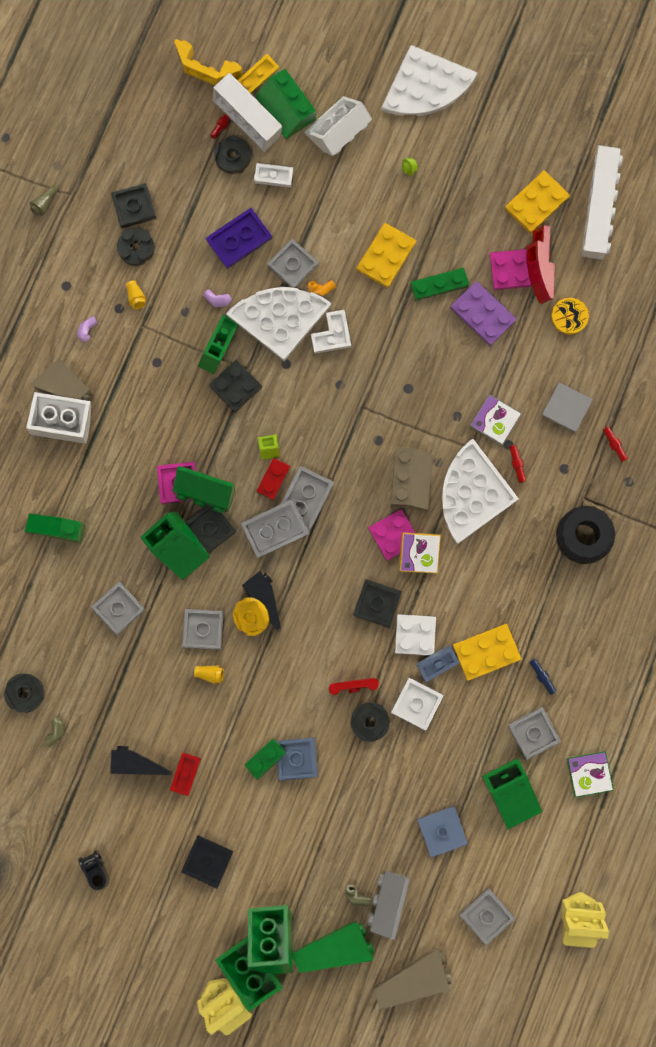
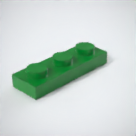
M460 268L411 281L410 286L414 300L418 301L469 287V282L465 269Z

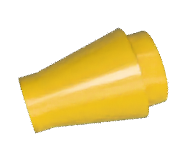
M136 281L127 282L126 288L129 305L135 310L145 307L147 298Z
M219 665L196 666L194 677L215 685L217 683L221 684L224 677V668H220Z

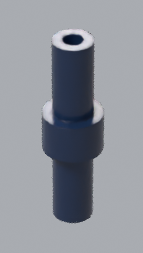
M536 658L531 660L529 663L536 672L538 681L542 682L549 694L552 695L557 690L549 680L550 676L546 670L542 669Z

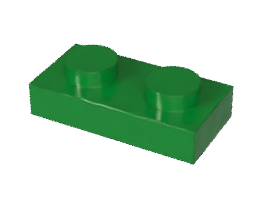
M271 739L245 764V767L256 780H259L287 753L275 739Z

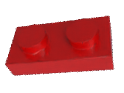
M273 458L256 492L274 501L291 466Z
M182 752L170 791L185 796L190 795L202 758Z

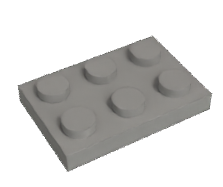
M300 466L281 504L294 499L310 532L334 482Z
M294 499L288 500L241 523L257 558L310 533Z

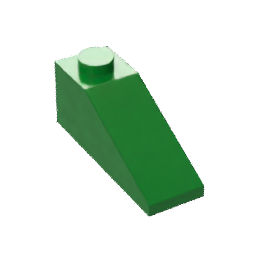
M222 315L198 363V367L212 374H215L238 327V324L229 317Z
M29 513L24 532L81 544L85 525L80 521Z

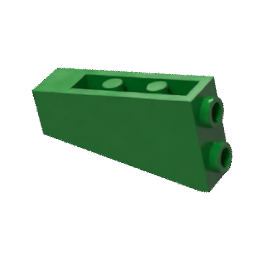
M355 920L292 951V958L299 973L370 962L374 960L372 954L375 953L371 942L367 943L364 935L367 933L362 923L358 924Z

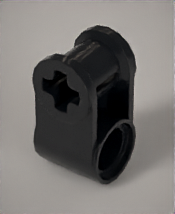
M95 850L93 854L85 858H78L80 867L90 887L94 890L105 889L110 879L98 850ZM97 875L103 877L104 882L101 886L95 884Z

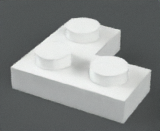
M345 310L326 313L329 331L311 334L314 354L351 348Z

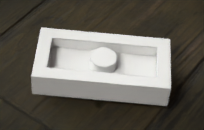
M257 163L254 183L291 188L293 167Z

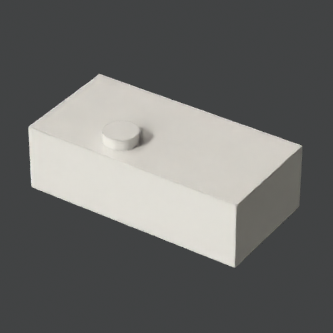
M230 73L213 88V101L264 153L280 138L282 125Z

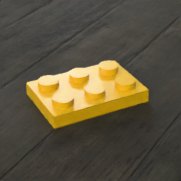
M543 170L504 209L531 234L570 197V194Z
M384 223L357 266L356 271L389 288L417 240Z
M507 624L453 644L467 681L522 660Z

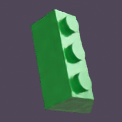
M286 68L270 77L256 94L259 103L282 125L281 133L285 139L290 138L316 121V110Z
M178 466L172 492L181 501L192 500L197 506L205 508V505L213 507V511L223 514L224 511L229 512L236 490L233 483Z
M288 905L248 909V969L268 974L293 973L292 914Z
M248 935L215 959L248 1012L276 994L284 986L277 974H268L248 969Z

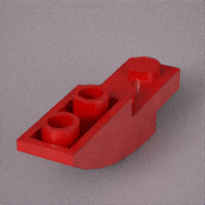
M546 225L533 231L532 244L526 246L528 274L534 294L540 304L554 299L555 264L549 262L551 237L550 227Z

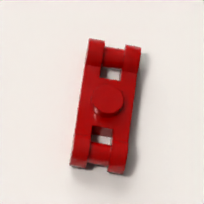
M375 678L332 683L329 686V693L334 696L344 690H348L349 693H358L361 688L375 691L379 687V681Z

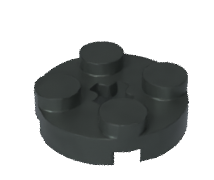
M229 136L225 140L219 141L214 149L217 167L230 174L243 173L251 161V150L246 142L237 136ZM232 151H235L237 157L231 159L230 156H227Z
M132 228L122 232L117 241V251L121 259L128 265L140 266L152 258L155 245L149 232L140 228ZM134 243H138L141 246L137 248V251H134L131 247Z
M17 674L6 684L4 699L7 705L17 712L28 713L34 711L44 700L43 684L37 677L31 674ZM22 688L29 690L27 698L20 697L19 694L22 693Z
M377 703L359 705L351 716L353 733L363 741L374 742L381 739L389 729L387 711ZM366 717L369 719L374 717V727H366Z

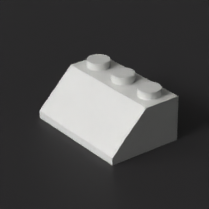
M343 96L304 133L324 153L333 156L339 153L346 143L352 141L360 130L365 129L372 118L362 102Z
M34 392L26 429L30 435L86 444L90 429L91 401Z

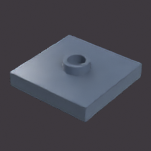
M314 737L277 741L287 753L277 762L279 781L318 777L316 741Z
M455 806L417 819L430 857L468 845Z

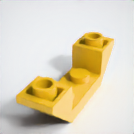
M175 39L176 51L186 74L214 86L228 73L236 80L243 75L242 67L234 61L229 62L225 60L220 72L213 67L201 65L197 60L191 61L194 55L192 45L185 40Z

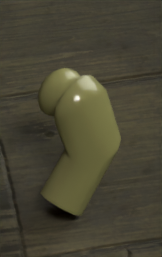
M54 717L51 720L52 733L44 739L49 747L64 735L65 724L59 717Z
M352 884L346 886L344 894L352 905L370 906L371 896L360 895Z

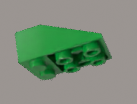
M177 511L164 515L140 536L148 549L182 580L187 578L211 557Z
M518 758L481 775L507 830L543 812Z

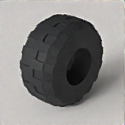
M581 506L570 510L561 518L556 530V541L562 554L572 562L591 564L601 560L610 552L614 545L616 534L612 520L604 511L596 507ZM586 525L593 529L596 537L593 545H584L578 541L575 534L577 526Z

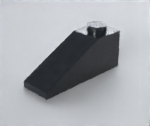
M259 571L242 584V587L251 598H255L265 605L269 614V621L279 632L281 631L273 588L270 584L273 581L267 573L262 574Z
M117 746V750H111L110 774L172 775L171 770L134 750H129V746Z

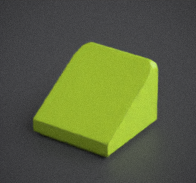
M276 434L258 437L262 460L280 457Z

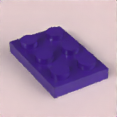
M249 208L205 239L225 268L229 269L273 238L253 209Z

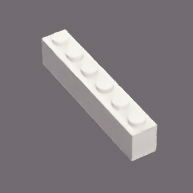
M598 145L595 152L581 257L603 260L605 255L610 252L611 243H608V237H611L613 225H610L611 219H614L615 216L613 201L616 202L618 190H615V186L620 180V173H617L618 167H621L623 156H620V148Z

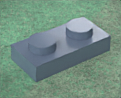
M448 645L418 662L416 666L424 681L428 682L459 664V661L452 647Z

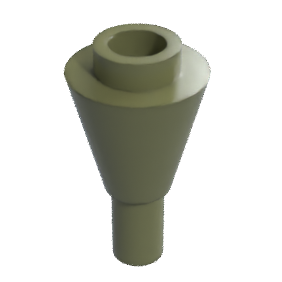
M52 185L46 193L29 202L30 210L35 215L43 216L58 188Z

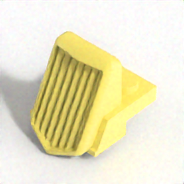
M582 892L562 899L561 918L563 920L562 941L564 945L594 948L598 939H608L609 930L605 923L606 912L601 902H596V900Z
M226 978L209 981L201 995V999L197 1001L199 1013L204 1017L206 1030L211 1035L219 1030L224 1035H229L252 1016L251 1011H247Z

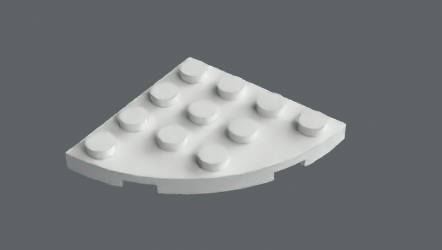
M410 45L381 111L399 116L404 114L422 116L443 110L455 103L459 97L468 91L477 76V72Z
M277 287L256 292L255 295L241 300L226 313V316L285 361L332 306V303L312 292L298 290V288Z
M474 439L470 440L452 461L442 490L444 519L456 544L462 542L519 500Z

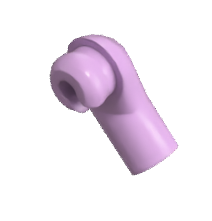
M210 289L203 294L206 300L216 308L225 307L231 302L229 294L216 296Z
M94 316L79 325L77 337L80 338L81 342H86L90 339L88 335L89 329L98 324Z

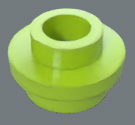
M404 158L402 160L401 168L403 172L409 176L414 175L418 170L416 161L413 158Z

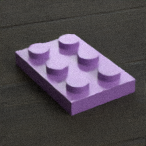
M477 281L450 307L489 346L517 320Z

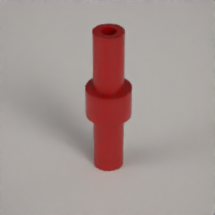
M226 113L216 122V127L210 133L211 138L216 139L221 131L225 130L229 125L231 118Z
M609 426L604 428L602 431L610 442V448L616 452L621 462L626 461L628 457L621 447L622 443L618 438L616 439Z
M509 446L513 460L511 461L512 467L516 470L519 483L526 482L523 470L524 463L520 459L517 446Z

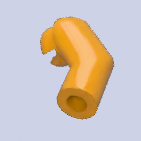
M332 280L324 285H319L315 281L308 283V291L319 296H325L336 288Z

